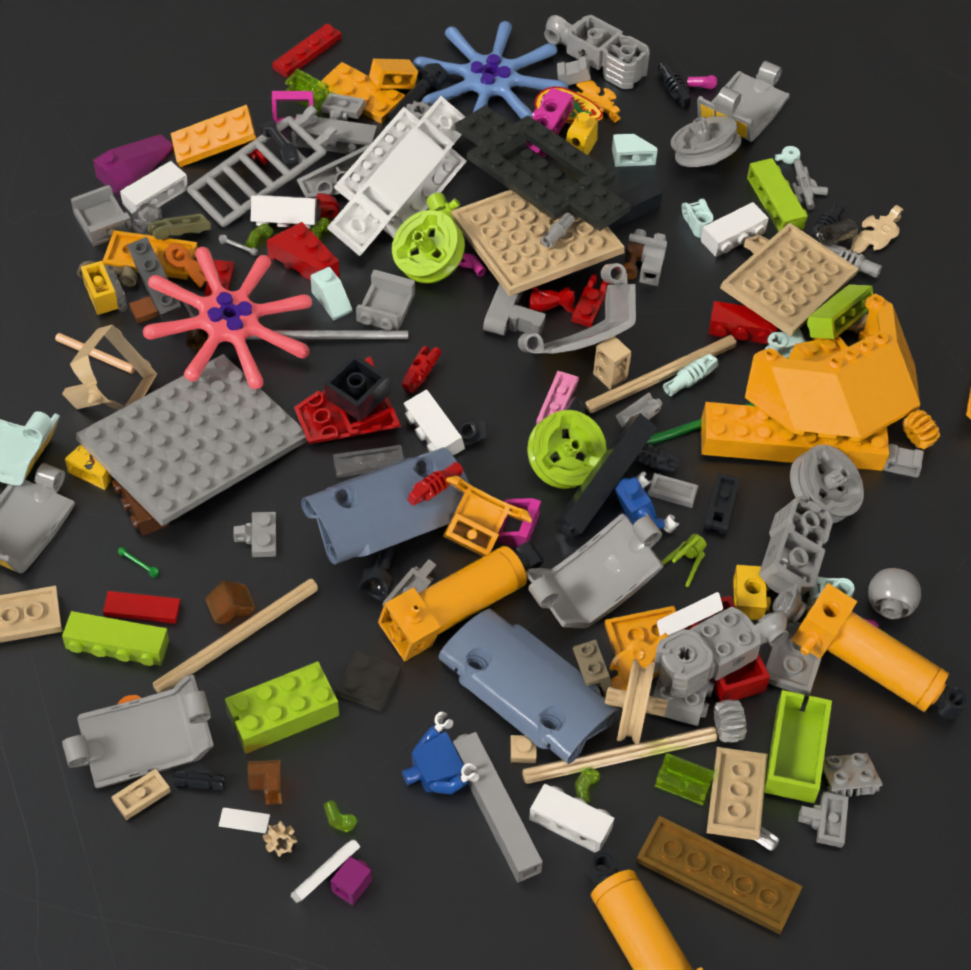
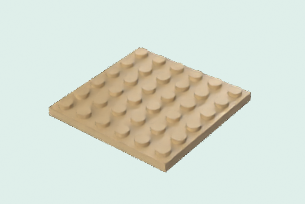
M512 190L451 211V215L463 235L508 296L624 253V245L608 226L598 231L575 214L572 215L575 221L566 230L565 236L559 238L551 248L545 247L541 243V237L563 215L553 220Z

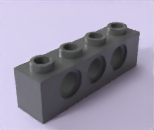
M144 237L128 244L127 247L131 259L162 322L184 319L185 316L179 300L156 291L148 285V280L153 275H159L168 280L148 238Z

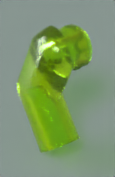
M326 217L321 218L311 228L312 233L321 241L323 230L330 231L327 227L332 221Z
M261 224L253 229L246 240L245 246L255 248L262 235L265 238H269L272 235L273 228L269 227V224Z
M586 768L575 781L577 797L583 799L587 804L591 802L589 786L591 783L595 784L600 779V774L597 770Z
M328 801L323 805L331 827L344 832L354 829L357 823L354 815L340 814L335 801Z

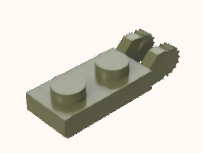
M194 214L153 221L149 223L147 228L155 239L164 240L169 235L181 236L183 233H201L204 230H211V223L202 214Z

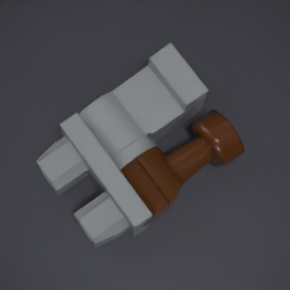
M636 229L633 234L630 233L626 249L627 263L623 264L626 269L627 279L636 278L638 273L636 263L642 262L639 282L658 286L667 248L665 234L657 233L654 235V238L646 237V232L642 229ZM645 273L655 274L656 277L648 278L645 276Z

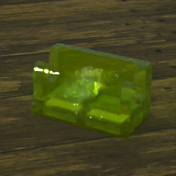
M298 68L285 82V84L290 85L285 91H313L314 108L317 111L321 108L329 94V86ZM297 102L306 108L309 107V102Z
M666 753L655 787L703 805L715 771Z

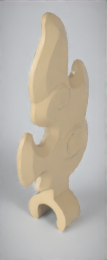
M896 205L887 216H880L879 220L875 219L874 215L866 218L862 223V228L873 227L874 230H863L854 237L851 247L853 253L856 251L860 254L869 245L874 246L873 250H880L887 246L890 240L899 234V227L894 222H898L902 216L899 214L904 209Z

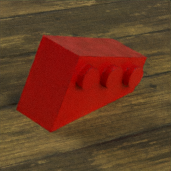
M303 222L266 240L268 257L284 263V267L288 269L293 268L297 270L302 277L311 281L312 274L330 267L336 276L340 278L339 260Z

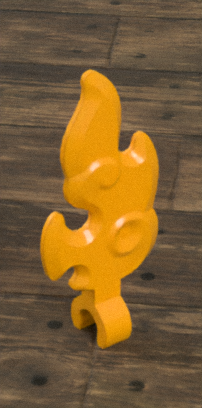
M588 80L576 83V86L583 90L582 93H576L594 102L602 112L607 113L613 123L620 120V116L617 115L620 109L616 105L613 106L614 102L610 101L616 99V95L612 90L604 88L605 94L599 96L600 87L594 81Z
M666 632L652 645L642 639H635L628 644L627 649L618 653L613 658L609 670H617L618 675L611 679L612 688L627 691L633 659L636 658L641 667H647V665L654 662L659 641L668 637ZM659 670L657 673H653L652 680L659 674Z

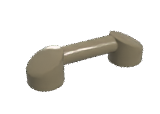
M95 261L81 263L77 275L83 279L81 267L95 263ZM104 265L107 274L120 275L119 281L123 285L129 287L136 285L138 276L132 268L128 266Z

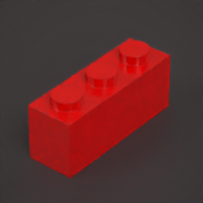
M714 301L709 335L718 337L732 335L734 339L769 344V335L777 331L775 325L747 306Z

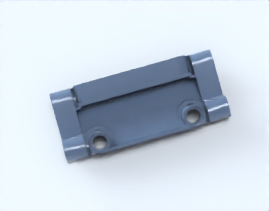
M442 447L330 486L321 492L302 498L301 504L308 518L317 519L327 556L333 564H338L353 557H362L449 524L464 493L449 485L446 490H443V492L428 502L424 500L412 506L407 501L409 493L414 490L413 486L434 471H442L453 462H457L453 455L446 448ZM463 471L462 475L459 477L462 478L468 484H470ZM337 492H338L339 495H340L339 501H337V499H336V493H337Z
M490 608L467 622L439 653V660L459 675V682L462 686L468 688L528 737L536 746L542 749L550 748L552 752L567 764L572 763L579 756L586 740L610 727L620 714V710L617 707L605 704V698L601 696L596 684L586 686L580 671L519 624L512 626Z

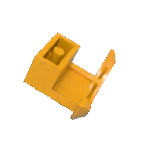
M839 336L835 339L814 338L813 341L795 344L788 358L820 362L848 346Z
M458 476L446 479L449 485L464 493L443 537L484 557L491 552L498 538V532L507 515L527 523L532 522L528 511L492 497L468 484Z

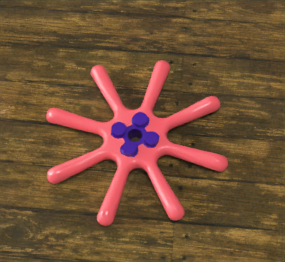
M199 247L195 251V256L212 290V295L208 297L199 296L159 275H153L148 280L150 288L192 305L198 309L199 315L182 320L146 325L143 329V335L146 339L152 340L196 329L205 330L209 335L184 372V376L188 381L195 382L200 378L216 347L224 341L231 342L235 346L248 385L252 389L261 388L264 385V381L247 346L246 339L249 336L262 338L298 358L304 359L309 356L310 349L306 344L275 332L259 323V318L264 315L310 308L312 306V299L309 295L301 294L263 304L253 303L249 299V295L271 266V259L267 255H260L256 259L241 288L237 291H228L222 286L210 250L206 247Z

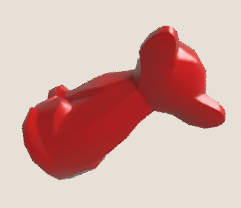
M537 286L533 287L530 297V309L543 312L561 305L567 312L574 313V291H571V288L568 287L560 292L539 290Z

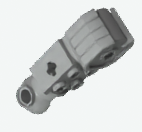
M553 15L547 20L544 35L549 43L567 46V54L576 59L584 56L587 57L589 66L597 70L603 67L604 79L622 89H631L634 83L639 81L642 76H647L649 47L631 36H624L623 31L593 15L584 16L573 25L557 15Z
M805 496L795 498L775 514L769 531L770 542L759 572L760 577L767 583L768 587L779 594L773 604V613L783 611L786 614L787 621L791 620L793 622L799 620L806 608V604L802 602L801 596L815 587L825 553L822 545L828 541L833 525L829 511L827 510L822 514L821 510L823 508L812 501L804 502L806 500Z
M730 607L692 627L690 630L681 629L660 640L654 660V673H657L659 670L660 681L667 689L671 688V696L685 698L705 687L709 679L714 678L717 681L756 660L760 645L769 643L773 647L783 642L789 634L786 630V614L783 611L769 613L754 625L741 610Z

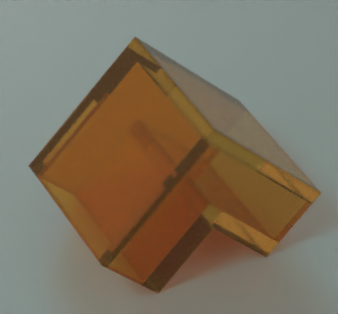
M223 580L205 598L215 623L227 624L235 615L247 617L256 609L246 584Z
M248 761L250 790H264L266 804H282L281 761Z

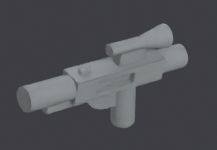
M797 159L794 161L799 186H796V183L792 184L794 194L797 195L799 203L804 201L807 209L812 210L815 208L813 194L827 195L828 187L817 186L815 180L810 178L807 167H803L802 161Z

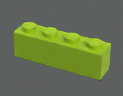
M773 158L750 163L747 179L778 232L788 223L803 231L808 219L807 212L800 205L797 195L791 190L788 180H785L780 167L776 165Z
M848 285L808 316L807 326L810 330V337L835 339L869 311L865 306V302L868 297L873 295V287L869 285Z
M73 611L70 613L62 635L65 648L72 652L92 653L97 657H114L124 662L129 660L136 661L146 666H161L169 644L167 628Z

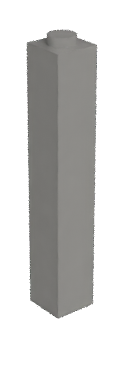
M477 733L458 736L453 741V746L463 765L468 763L475 765L477 768L471 774H479V780L477 782L468 780V785L517 883L540 874L543 861Z

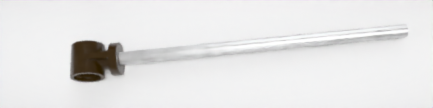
M202 329L187 331L186 344L192 350H200L209 335ZM273 330L292 339H408V331ZM249 336L247 339H262V338H258L257 336Z

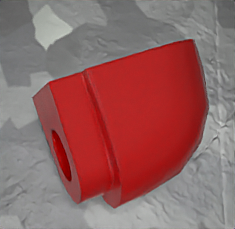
M317 193L318 218L324 220L337 217L340 205L336 198L329 194Z

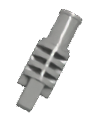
M831 243L827 244V248L859 268L858 272L861 271L875 278L879 276L882 265L865 259L863 254L858 255L856 251L853 253V250H847L846 247Z

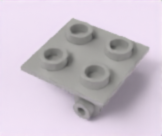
M868 753L824 757L822 770L830 785L827 786L828 793L846 796L847 793L848 797H852L854 790L855 796L874 795L875 792L879 791V786L883 785Z

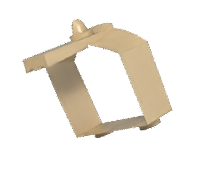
M113 325L98 328L70 363L74 373L83 384L65 388L62 395L76 409L105 404L120 410L143 398L157 373L153 370L151 364L143 359L123 337L122 332ZM103 336L115 346L143 377V380L125 406L116 401L108 400L96 386L97 381L93 375L88 355Z

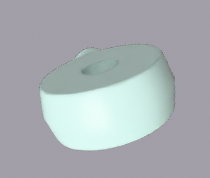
M787 146L781 154L775 155L776 161L783 160L787 164H794L795 160L800 159V151L794 146Z

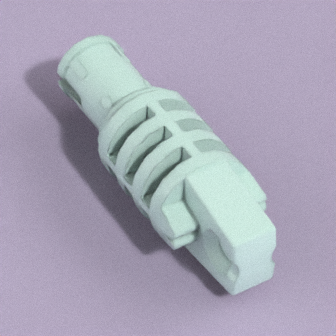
M711 354L696 359L693 363L679 370L675 378L663 384L664 391L667 395L673 396L684 387L689 388L693 386V384L705 378L718 367V359Z

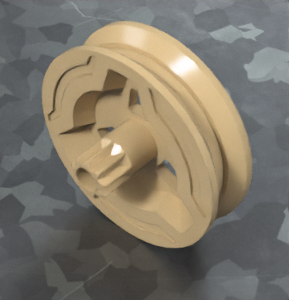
M634 658L627 691L611 687L607 689L605 704L623 708L617 737L619 742L628 736L632 737L635 745L639 746L645 713L665 716L668 700L649 696L655 662L650 663L647 667H641L639 661Z

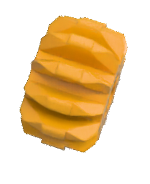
M918 409L915 412H911L902 422L903 431L917 448L925 449L930 447L940 437L939 428L935 424L936 421H933L931 415H927L923 410Z

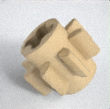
M282 821L274 826L269 825L268 834L263 835V839L267 842L265 847L268 852L275 850L278 857L282 853H291L293 843H297L296 837L292 835L295 832L293 827L290 825L285 828Z

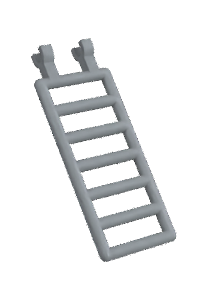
M311 105L298 118L294 119L291 116H287L276 124L279 133L290 126L316 151L308 158L298 151L299 164L291 170L287 168L264 145L272 137L260 135L188 186L187 192L221 227H226L251 209L252 195L269 196L325 156L326 150L324 147L329 143L332 144L339 140V137L335 134L337 129L330 125L321 136L314 139L304 129L308 124H313L319 120L315 115L317 110ZM282 135V137L286 140V142H287V143H290V142ZM257 148L283 176L273 182L247 155ZM241 160L267 187L256 193L231 166ZM225 172L250 199L240 205L214 178ZM208 184L234 211L223 217L198 190Z

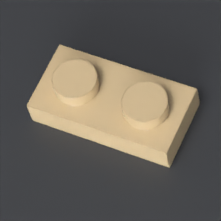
M154 769L111 798L124 818L128 820L171 791L159 772Z

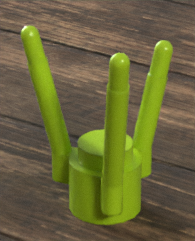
M692 534L687 541H684L661 561L665 565L671 559L673 563L677 562L683 555L691 559L696 557L685 584L686 587L691 585L699 564L705 556L703 550L706 547V541L700 535Z

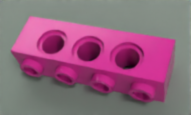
M550 88L548 93L542 97L541 105L538 110L536 109L533 112L532 118L558 135L574 109L573 95ZM527 141L528 148L545 158V152Z

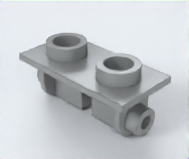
M647 393L618 413L616 417L623 428L630 417L639 413L649 420L659 413L663 404L660 399L657 398L655 400L650 393Z

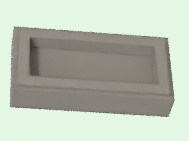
M654 473L648 496L692 508L699 485Z

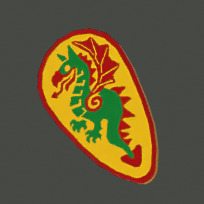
M553 86L544 89L537 95L534 102L535 110H538L542 97L548 93L550 88H554L573 95L574 109L565 123H573L581 112L588 113L591 118L597 121L603 118V112L594 102L563 87Z

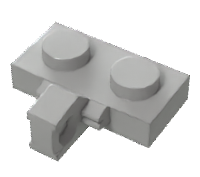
M329 93L321 108L323 113L330 114L329 119L343 121L347 120L348 117L358 119L367 104L365 99Z
M253 512L252 523L234 526V542L251 544L252 557L276 556V512Z
M823 791L820 805H814L813 808L802 806L799 811L798 822L812 825L811 828L817 830V843L842 848L845 843L848 797Z

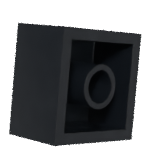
M353 354L323 383L327 399L360 422L391 393L388 376L356 354Z

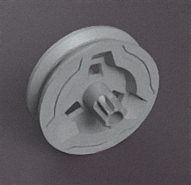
M726 116L699 117L681 128L671 139V147L676 151V162L686 167L710 166L717 164L718 161L734 153L741 144V137L736 132V121Z
M817 445L798 456L793 462L790 471V482L796 498L805 496L806 500L804 502L812 501L823 508L821 510L822 514L828 510L833 524L858 511L864 497L862 479L854 463L842 451L829 445ZM818 467L821 468L824 474H820Z

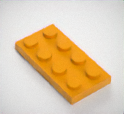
M343 62L318 83V90L326 95L334 93L365 99L367 105L362 114L381 124L389 118L387 115L406 96L394 89L377 88L368 75Z
M247 105L175 131L171 133L177 163L179 167H183L255 140L256 134L250 110Z
M113 231L102 261L104 265L128 266L138 273L127 245L147 237L166 276L188 280L189 275L182 268L173 269V267L167 265L163 254L168 245L180 244L188 250L190 258L194 260L195 251L198 249L197 242L171 238L157 240L154 236Z

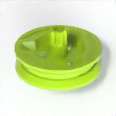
M435 210L422 211L409 217L397 230L392 243V255L396 265L410 279L419 283H434L446 278L459 265L465 249L464 236L460 228L449 216ZM431 230H435L434 237H429ZM418 248L419 254L412 256L411 252Z
M574 410L557 411L541 420L532 430L527 446L529 462L536 475L548 485L560 489H571L581 486L606 452V441L600 427L589 416ZM562 430H568L570 439H562ZM580 452L585 456L584 461L575 458L577 453ZM551 455H553L552 459L556 460L555 463H553V461L551 460Z

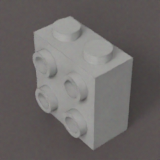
M658 677L653 696L668 700L665 716L662 717L698 726L700 717H706L709 704L704 701L706 696L711 697L714 682H710L709 679L707 685L685 698L671 696V688L667 689Z

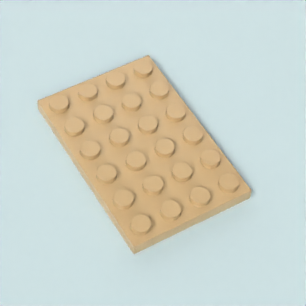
M788 223L726 278L720 288L783 332L792 336L808 321V316L829 301L857 274L859 268L799 228Z

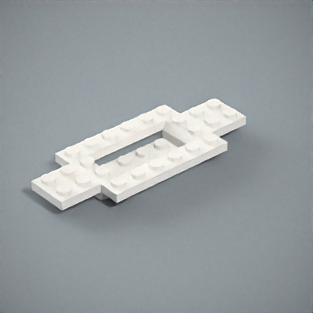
M442 96L438 98L420 120L403 107L334 186L350 202L327 229L359 256L382 229L394 238L399 227L409 217L427 210V198L434 193H441L466 163V160L451 148L461 136L455 130V123L465 118V116Z

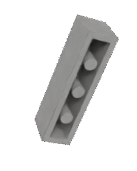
M318 117L319 120L304 127L316 139L330 125H333L337 129L335 134L339 137V140L332 144L329 143L324 149L344 154H350L372 143L377 138L376 125ZM292 129V144L294 146L313 149Z

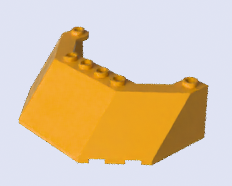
M878 294L868 297L865 306L869 312L865 328L859 333V342L820 362L789 359L771 348L754 354L745 398L794 434L804 435L805 431L818 433V437L836 439L837 435L848 436L851 441L859 442L919 409L920 397L916 367L893 304Z

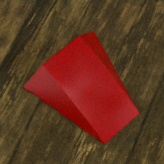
M371 356L364 360L375 367ZM325 390L322 392L317 391L294 407L309 444L401 427L388 397L361 422L329 401Z

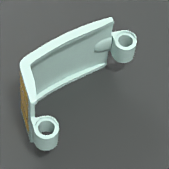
M34 412L25 426L0 419V482L12 485H21L51 440L60 415L55 413L50 418L45 413Z

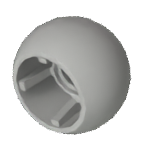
M887 568L875 574L870 581L868 599L872 608L883 617L889 619L904 618L912 614L918 607L921 600V587L917 578L910 572L897 568Z

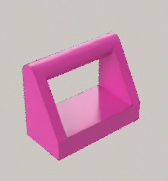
M272 91L273 120L277 124L284 119L277 118V102H309V106L312 105L314 107L313 91Z
M533 498L506 499L505 503L528 511L532 522L527 523L523 521L518 532H502L508 518L507 515L498 532L499 535L496 542L514 548L528 542L540 514V500Z

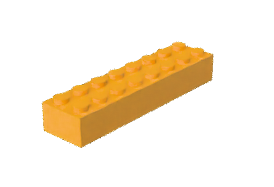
M705 402L701 417V455L793 463L798 456L806 453L814 446L829 445L847 455L857 469L883 471L889 457L887 426L859 442L851 441L848 436L837 435L836 439L818 437V433L804 431V435L794 434L757 406Z

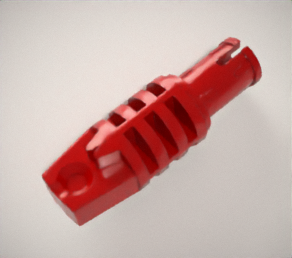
M453 462L442 471H434L413 486L414 490L409 493L407 501L412 506L424 500L428 502L448 488L449 483L446 482L448 477H459L462 475V466L458 462Z

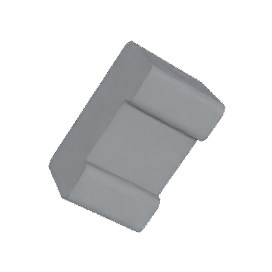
M585 56L580 57L576 61L557 63L558 79L564 81L567 85L591 79L590 66Z
M514 305L509 315L508 330L536 333L541 336L545 327L546 315Z
M889 444V457L883 470L918 477L922 468L924 451L917 449L913 451Z

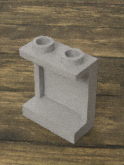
M110 185L71 199L73 213L93 247L110 241L114 230L133 232L131 218L127 212L124 213L113 196Z
M373 270L371 286L362 305L358 304L356 307V321L384 330L399 331L415 295V280Z

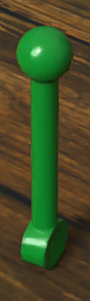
M125 547L118 549L120 556L128 557L149 571L151 577L159 575L157 567L148 566L127 552Z

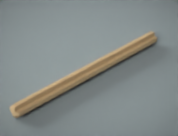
M732 335L720 339L586 401L585 408L588 413H594L676 375L679 370L693 363L696 359H700L708 354L715 357L734 348L737 343L736 339Z
M308 579L154 681L153 687L155 691L161 693L171 689L184 677L192 675L318 590L316 582L313 579Z
M711 726L641 742L639 746L632 744L579 756L570 764L561 760L526 768L523 770L522 775L524 782L529 784L714 742L718 736L715 727Z

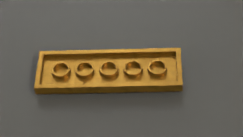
M659 816L636 858L637 863L778 934H781L803 887L662 816Z

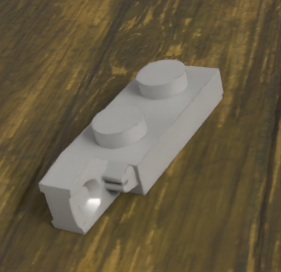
M428 560L421 569L417 566L415 568L412 567L384 600L382 605L384 606L386 602L413 587L417 593L428 588L433 581L430 575L435 570L436 564Z

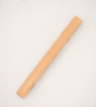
M58 333L55 337L57 342L78 351L84 345V343L61 333ZM93 348L89 353L90 356L133 374L135 368L130 363L96 348Z

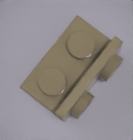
M593 640L574 646L573 651L585 685L591 686L596 684L598 688L602 689L604 697H606L607 689L609 687L612 688V684L597 641Z

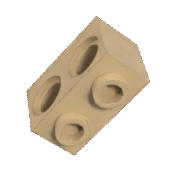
M615 336L599 342L596 347L593 374L612 390L628 378L631 351Z

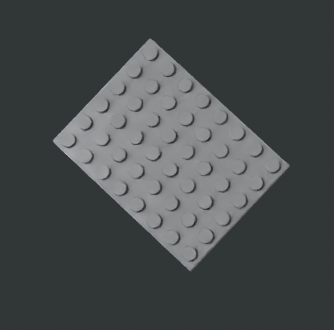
M224 354L209 361L197 381H188L183 375L76 433V440L161 526L307 442L302 427L260 388L252 389L248 385L245 374Z

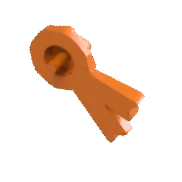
M180 244L168 245L163 254L166 264L173 267V269H184L200 288L203 284H206L207 279L198 261L190 258L188 250Z

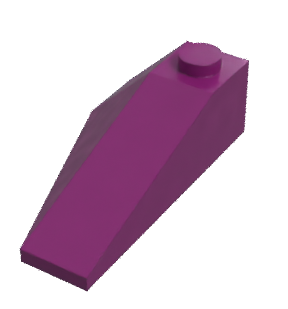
M160 134L110 149L93 160L96 177L106 186L110 185L112 191L121 198L120 191L153 172L157 164H161L174 149L173 144Z

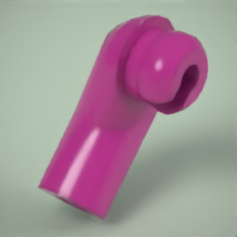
M713 75L688 77V86L711 90L717 86V78Z
M463 254L459 263L461 267L473 269L479 277L486 273L485 267L477 256Z

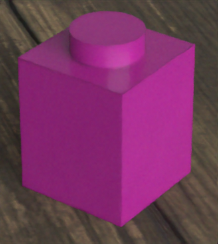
M349 856L332 878L331 891L351 905H354L372 881L369 865L363 860H355Z

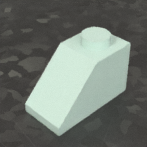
M635 134L613 135L612 153L615 167L655 165L657 147Z
M330 267L311 275L312 293L333 320L352 312V307L343 285Z

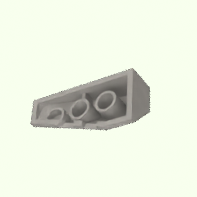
M372 143L297 179L305 198H315L317 193L341 194L334 186Z

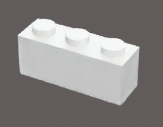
M170 161L121 190L122 204L133 216L141 208H148L149 212H152L187 190V176Z
M251 196V221H256L257 226H269V222L277 223V227H290V223L298 224L303 222L308 228H311V225L316 224L317 198Z
M752 202L704 226L701 242L715 257L728 253L731 249L744 245L745 239L756 235L762 236L766 232L768 217Z
M427 389L404 403L406 409L404 416L410 425L414 423L417 427L415 431L422 441H427L429 452L444 447L452 455H455L465 449L461 435Z
M547 784L543 785L530 808L529 820L593 852L602 849L614 823V817H611L607 811L595 809L589 806L583 799L573 798L565 794L560 788Z

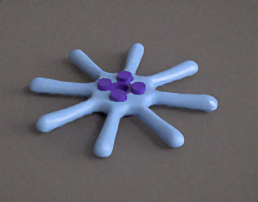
M502 21L499 24L493 52L488 55L477 53L456 27L450 26L445 30V36L470 60L469 63L455 64L423 56L415 58L413 65L418 70H421L426 64L439 63L446 70L447 74L464 77V80L460 83L426 95L423 98V103L430 102L431 106L440 96L448 101L467 91H474L478 93L479 97L473 112L485 105L487 106L491 96H501L522 119L527 115L532 117L533 112L511 91L512 87H528L543 91L553 86L568 89V85L561 80L524 76L516 72L520 68L554 56L557 53V47L552 43H547L516 59L502 57L512 30V25L508 21Z

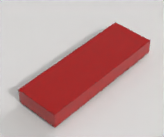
M108 591L103 614L108 617L176 624L181 601L178 598Z

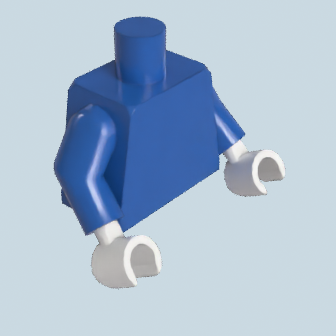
M641 472L636 477L620 479L615 488L617 500L632 524L648 514L659 530L664 529L668 533H672L679 523L674 521L675 517L673 515H668L665 520L657 517L652 501L644 490L651 483V480L648 481L644 477L647 475L645 472Z
M439 712L435 716L436 725H432L414 747L412 752L413 767L402 771L406 785L420 781L426 792L451 795L467 785L468 780L471 782L479 780V774H471L477 767L471 763L463 765L447 732L443 733L442 731L443 728L450 729L453 726V720L448 719L443 724V719L447 716V713Z

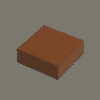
M150 296L129 303L130 310L137 323L158 317V311Z

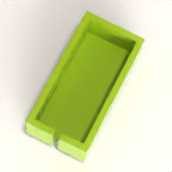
M319 662L225 698L227 715L234 730L237 732V737L245 754L339 716L338 700Z
M782 690L777 704L764 793L815 803L820 790L832 700L809 696L805 710L802 712L800 709L804 700V694Z

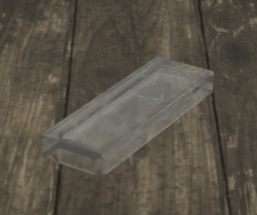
M397 445L334 454L333 460L336 476L339 478L369 473L402 461L404 456L402 446Z

